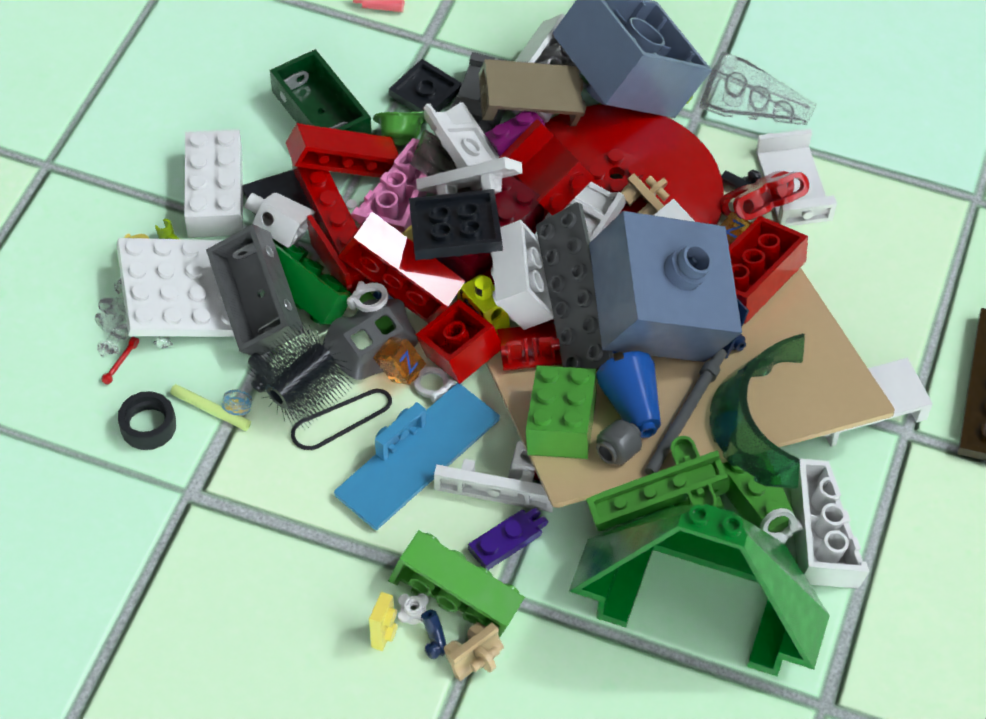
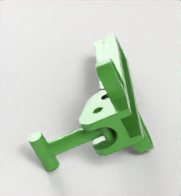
M678 436L671 443V453L676 464L675 466L611 488L586 499L597 530L599 532L613 526L685 501L687 497L691 505L708 504L724 509L720 495L730 489V483L718 450L700 456L694 441L690 437Z

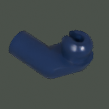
M427 610L421 615L431 643L425 645V652L430 659H437L439 656H444V646L447 644L437 612L435 610Z

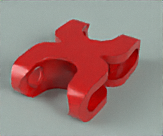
M773 172L756 180L753 184L742 186L725 194L720 199L722 214L728 218L755 219L770 212L774 207L788 204L805 196L809 191V180L802 172ZM794 178L800 181V187L796 192H793L795 188ZM733 198H735L733 202L734 212L729 209V202Z

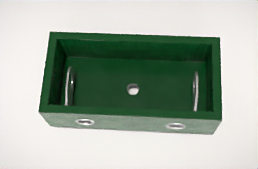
M316 49L270 70L272 92L296 123L372 134L371 116Z

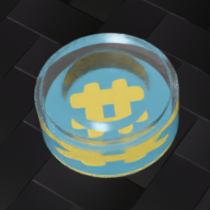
M238 389L229 390L223 395L222 408L232 415H246L251 411L253 400L245 391Z

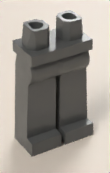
M472 52L469 59V67L454 104L452 103L450 108L463 102L485 134L500 124L506 110L498 109L493 121L482 120L478 74L484 60H495V57Z

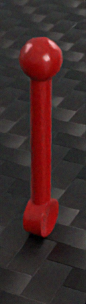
M131 337L127 348L110 371L102 375L101 381L104 384L112 383V376L132 349L137 348L139 338Z

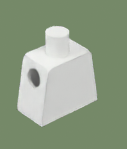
M251 193L244 206L256 214L252 224L269 231L273 239L288 248L305 235L308 228L306 216L310 214L314 216L316 212L278 193H273L266 199Z

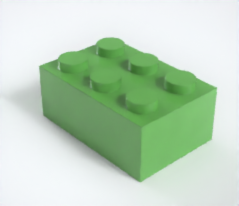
M536 366L526 424L527 455L588 459L597 397L596 369Z

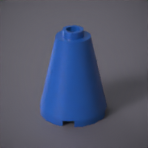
M641 351L623 353V359L615 361L614 358H611L600 366L596 373L598 385L622 420L635 424L641 432V438H649L656 434L661 426L655 363L648 353Z

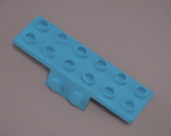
M459 383L455 384L427 410L416 402L409 409L405 408L390 426L383 427L375 437L376 454L335 489L334 496L370 527L378 530L434 480L436 465L449 466L500 420V415Z

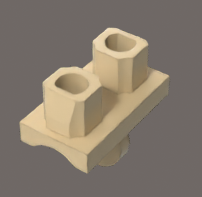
M633 173L628 178V184L621 192L624 194L626 204L631 206L641 197L647 205L638 213L656 214L664 207L656 195L663 201L670 196L663 189L668 184V181L663 178L657 182L652 176H649L645 180L651 187L649 190Z
M477 622L468 629L467 636L469 640L461 645L458 641L452 640L444 646L446 658L451 664L454 676L459 681L463 680L473 671L477 672L482 667L490 673L496 669L494 658L500 654L504 646L498 636L499 629L495 624L491 623L485 627Z

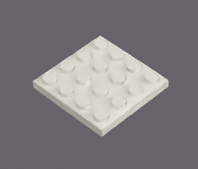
M118 238L117 252L129 336L235 337L206 249L223 240Z

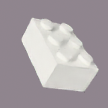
M522 220L500 227L503 251L490 253L493 259L491 275L495 284L493 299L496 305L502 307L508 313L510 319L515 321L523 330L554 319L538 238Z

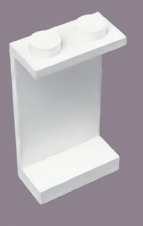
M811 129L768 133L758 137L756 156L763 177L776 171L802 172L809 180V191L805 196L788 204L774 207L778 223L786 227L833 221L837 202L834 195L826 196L809 148L812 137ZM794 178L795 188L793 192H796L800 187V181Z
M908 357L868 368L895 409L894 416L822 436L826 437L830 447L836 446L839 434L905 414L912 413L916 423L927 420L933 403Z

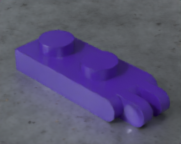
M533 508L527 513L524 510H520L468 544V551L483 568L490 570L539 538L543 533L541 529L549 521L545 516L537 519L541 515L538 508Z

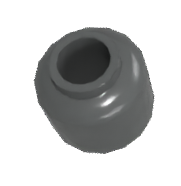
M615 420L597 435V453L608 464L623 465L636 455L642 447L639 428L625 420Z

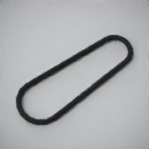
M377 388L362 393L317 413L319 416L374 393L384 394L388 399V403L382 409L316 445L305 446L296 440L295 432L298 428L296 423L291 429V439L297 447L303 450L318 449L387 411L392 405V397L386 390Z

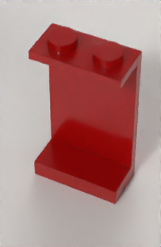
M538 119L499 157H507L522 162V174H518L517 177L527 187L540 195L537 201L552 216L562 211L595 178Z

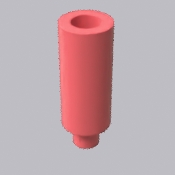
M353 0V3L362 4V8L403 13L405 0Z

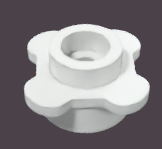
M419 594L418 596L400 595L398 598V604L401 605L400 612L398 613L399 621L408 624L423 623L421 615L426 611V605L429 603L428 596L425 594ZM412 606L416 607L415 610H411L410 608Z

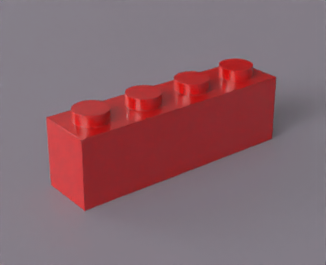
M296 123L285 143L295 167L380 178L385 171L388 172L399 155L392 137Z

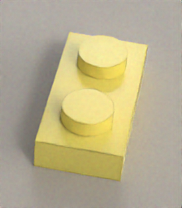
M384 592L380 593L369 617L371 647L380 651L384 650L387 641H393L398 628V624L394 622L397 609H394L393 595Z

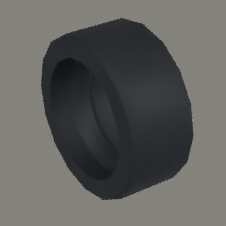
M153 391L139 392L131 395L122 403L118 410V424L123 439L131 447L140 450H153L165 445L173 437L176 431V416L170 400L164 395ZM144 410H156L163 413L165 417L163 424L158 428L144 432L132 429L130 420L137 413Z

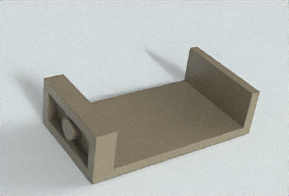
M484 60L478 74L482 120L493 121L498 109L569 114L570 126H576L581 116L585 115L586 102L582 100L581 94L583 78L579 76L577 66Z

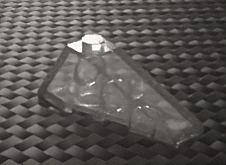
M722 51L712 68L699 108L723 117H733V114L747 115L748 119L757 120L758 117L772 118L775 122L807 125L817 104L748 60Z

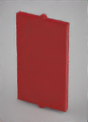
M312 214L306 216L310 242L329 273L353 294L349 270L343 261L337 257V252Z

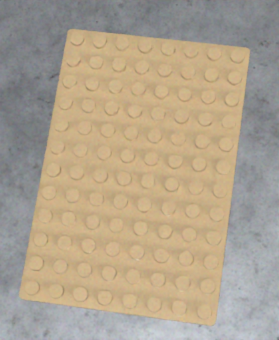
M800 268L746 324L743 323L741 334L746 339V347L742 351L731 350L728 358L723 360L720 365L719 375L714 382H710L679 436L690 437L694 441L700 456L718 450L721 462L725 463L894 416L895 409L802 268ZM499 351L486 362V365L527 451L526 424L536 367L503 371L501 353ZM624 352L613 354L614 360L623 359ZM651 356L655 363L661 426L653 436L641 438V450L623 465L606 463L600 458L596 450L597 435L615 420H622L598 385L597 380V397L588 459L528 455L551 505L559 508L585 501L587 498L603 491L647 476L644 471L698 381L700 377L699 372L705 362ZM563 364L552 366L563 367ZM671 450L658 471L676 465Z

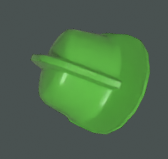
M424 111L406 113L381 112L373 116V121L380 124L381 136L392 137L394 144L397 146H407L412 138L417 139L422 124L427 123L424 118Z

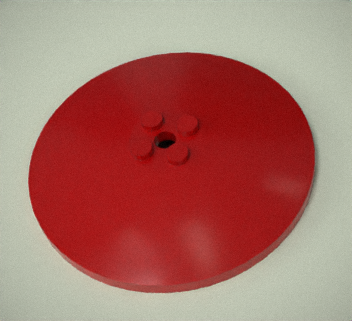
M610 105L586 106L585 115L581 116L576 126H570L569 114H558L544 123L557 139L595 177L591 181L592 183L609 192L621 193L628 184V178L633 173L649 190L651 187L645 182L649 176H652L657 182L665 178L668 184L663 189L670 196L663 201L656 195L664 206L672 199H675L695 222L708 224L710 214H712V224H719L722 213L720 199L724 196V186L718 165L710 151L698 137L676 121L666 116ZM619 174L623 178L613 179L610 177V175ZM514 175V176H513V177L516 178L518 181H520L521 183H523V182L517 177V175ZM640 197L631 206L625 204L621 212L638 213L647 204ZM544 208V219H545V217L547 216V214L549 213L545 208ZM536 227L531 230L534 234L537 232Z

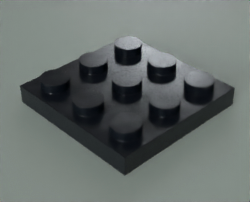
M494 189L409 198L415 260H431L441 257H459L468 254L503 251Z

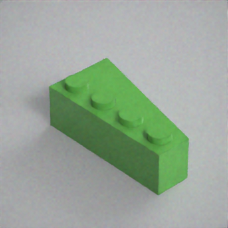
M767 451L722 463L730 483V489L725 492V495L742 518L760 528L763 518L773 510L785 508L794 514ZM786 516L776 517L769 523L768 531L771 533L782 532L788 527L789 518Z
M420 530L417 531L400 557L388 582L398 586L400 581L411 586V593L416 596L425 594L435 598L438 602V607L448 612H456L457 610L463 612L464 620L472 624L478 622L485 627L491 623L495 624L499 629V637L508 627L525 599L514 586L500 582L486 568L475 566L467 561L466 557L459 551L448 549L440 544V541L434 535L423 533Z

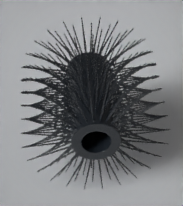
M294 331L297 338L292 335L293 340L288 336L293 344L292 346L282 335L288 343L286 345L282 341L286 348L278 342L282 350L277 347L279 353H276V355L270 351L274 358L267 353L268 357L271 358L270 360L264 356L268 365L264 366L258 361L261 366L259 371L255 367L253 368L260 376L262 374L266 380L262 384L266 386V391L263 392H267L269 395L267 397H270L269 399H272L277 404V412L278 406H280L281 409L284 408L285 415L288 411L291 417L293 414L296 418L298 415L294 412L295 410L299 416L303 413L304 419L308 421L305 416L308 412L314 416L312 411H309L310 409L317 415L318 413L314 407L319 410L317 407L319 405L324 410L318 401L319 399L321 403L325 396L330 399L327 393L334 398L331 393L332 391L336 394L334 389L340 393L335 385L336 383L340 389L342 388L339 383L345 387L342 381L338 380L342 378L340 374L344 375L337 369L339 367L335 365H340L335 362L338 359H334L332 356L334 354H331L324 347L325 337L324 344L321 345L320 340L317 343V335L314 342L311 336L307 339L304 331V335L302 334L301 336Z

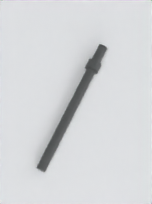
M724 349L718 351L711 357L710 361L704 363L699 372L700 377L646 466L644 471L647 475L658 472L671 450L672 441L680 435L710 382L716 380L720 373V365L727 355Z

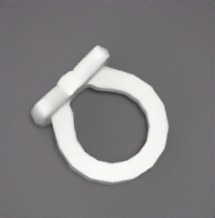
M359 281L356 290L347 299V304L352 310H355L357 307L363 312L377 311L387 303L388 292L384 285L380 283L365 284L363 281ZM370 291H378L382 294L381 299L372 305H365L359 300L363 294Z
M425 367L419 370L414 378V387L417 393L423 397L431 398L433 404L456 384L454 379H449L448 375L438 367ZM427 374H436L441 377L443 387L436 391L428 390L421 386L420 381Z
M779 508L771 511L763 518L760 529L785 544L787 539L794 533L801 531L803 526L792 511ZM786 516L789 518L788 527L782 532L771 533L768 531L769 523L776 517Z

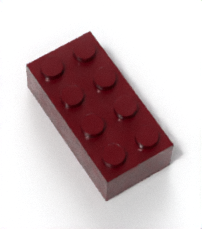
M513 176L502 178L501 192L495 193L500 227L522 220L530 230H533L544 219V207L537 201L540 195ZM490 253L436 258L464 279L465 283L485 273L493 265Z

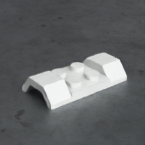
M463 102L458 103L446 112H436L431 104L424 106L425 120L436 137L441 141L443 148L447 150L455 162L457 169L500 157ZM482 183L469 187L472 191H478L482 187Z

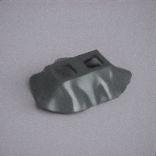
M370 299L363 302V304L372 305L380 299ZM388 299L387 303L377 311L363 312L358 309L354 316L339 317L334 320L326 334L324 347L331 354H334L332 355L333 358L338 359L335 362L340 364L338 366L344 369V372L349 374L351 378L361 380L394 369L400 363L399 360L407 350L409 352L416 347L418 339L415 335L416 331L411 326L406 315L403 301L400 299ZM383 316H388L396 327L394 331L387 335H383L375 325V321ZM361 330L365 331L372 340V344L362 350L358 349L351 339L352 335Z

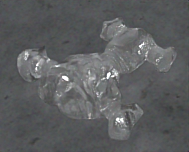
M121 277L113 285L119 297L101 299L98 307L103 313H97L94 319L108 336L107 340H101L97 344V351L102 358L120 354L117 344L120 339L126 340L130 337L128 334ZM158 336L153 342L159 350L171 348L173 345L169 340L170 336Z

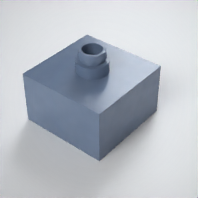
M576 0L552 33L589 82L587 91L590 96L603 105L675 118L712 71L660 4L653 0Z
M622 211L589 243L602 350L624 353L641 351L648 353L650 356L706 362L742 333L725 226Z

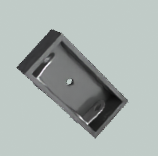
M251 224L206 249L240 352L251 356L254 353L262 355L269 352V350H273L272 347L275 349L280 346L278 342L281 345L283 344L282 341L286 343L282 335L290 341L288 336L291 339H294L292 335L297 337L294 331L298 335H300L298 330L303 334V326L269 231ZM264 290L265 294L261 297L260 293Z

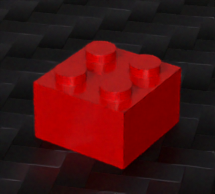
M460 299L415 334L426 357L459 384L501 351L500 344L502 343L494 326Z

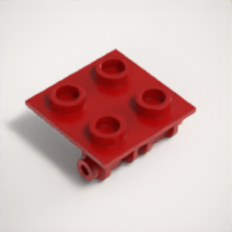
M554 323L539 324L525 330L521 327L497 329L498 337L502 343L500 344L503 371L534 368L537 365L552 366L562 364L559 352L560 342L556 336Z

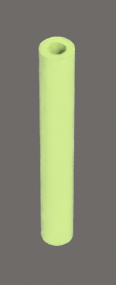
M174 384L171 388V395L244 431H247L251 425V420L229 413L224 407L177 384Z

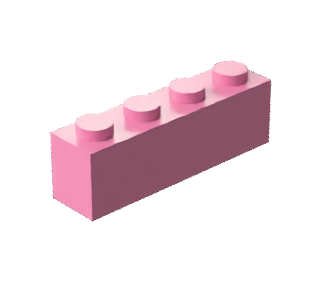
M412 138L394 160L392 168L388 172L385 171L380 177L379 184L373 191L370 190L367 193L361 206L354 209L351 217L361 225L370 213L373 212L397 231L403 233L412 225L409 198L424 197L428 193L417 190L416 179L435 175L439 166V144Z

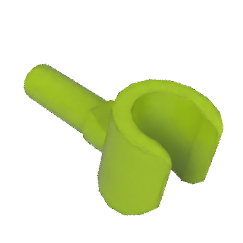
M163 219L166 228H159L155 225L159 239H179L174 234L169 219Z

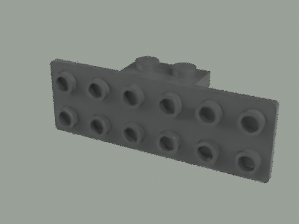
M576 202L538 223L536 230L557 338H559L563 367L591 368L597 371L607 360L614 357L612 351L602 350L589 248L590 240L583 206L581 203Z

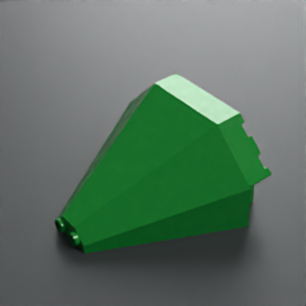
M708 504L670 506L644 515L587 540L568 592L597 600L596 619L624 628L627 627L654 550L761 585L768 600L747 667L777 677L783 660L812 670L815 669L830 617L829 613L786 545L736 513Z

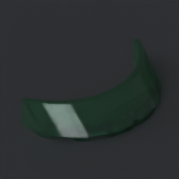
M805 334L795 335L775 343L734 370L719 385L710 405V431L713 441L723 451V457L730 465L738 466L754 476L755 482L766 487L798 488L800 459L772 443L755 424L747 401L749 381L751 377L768 375L777 363H802Z

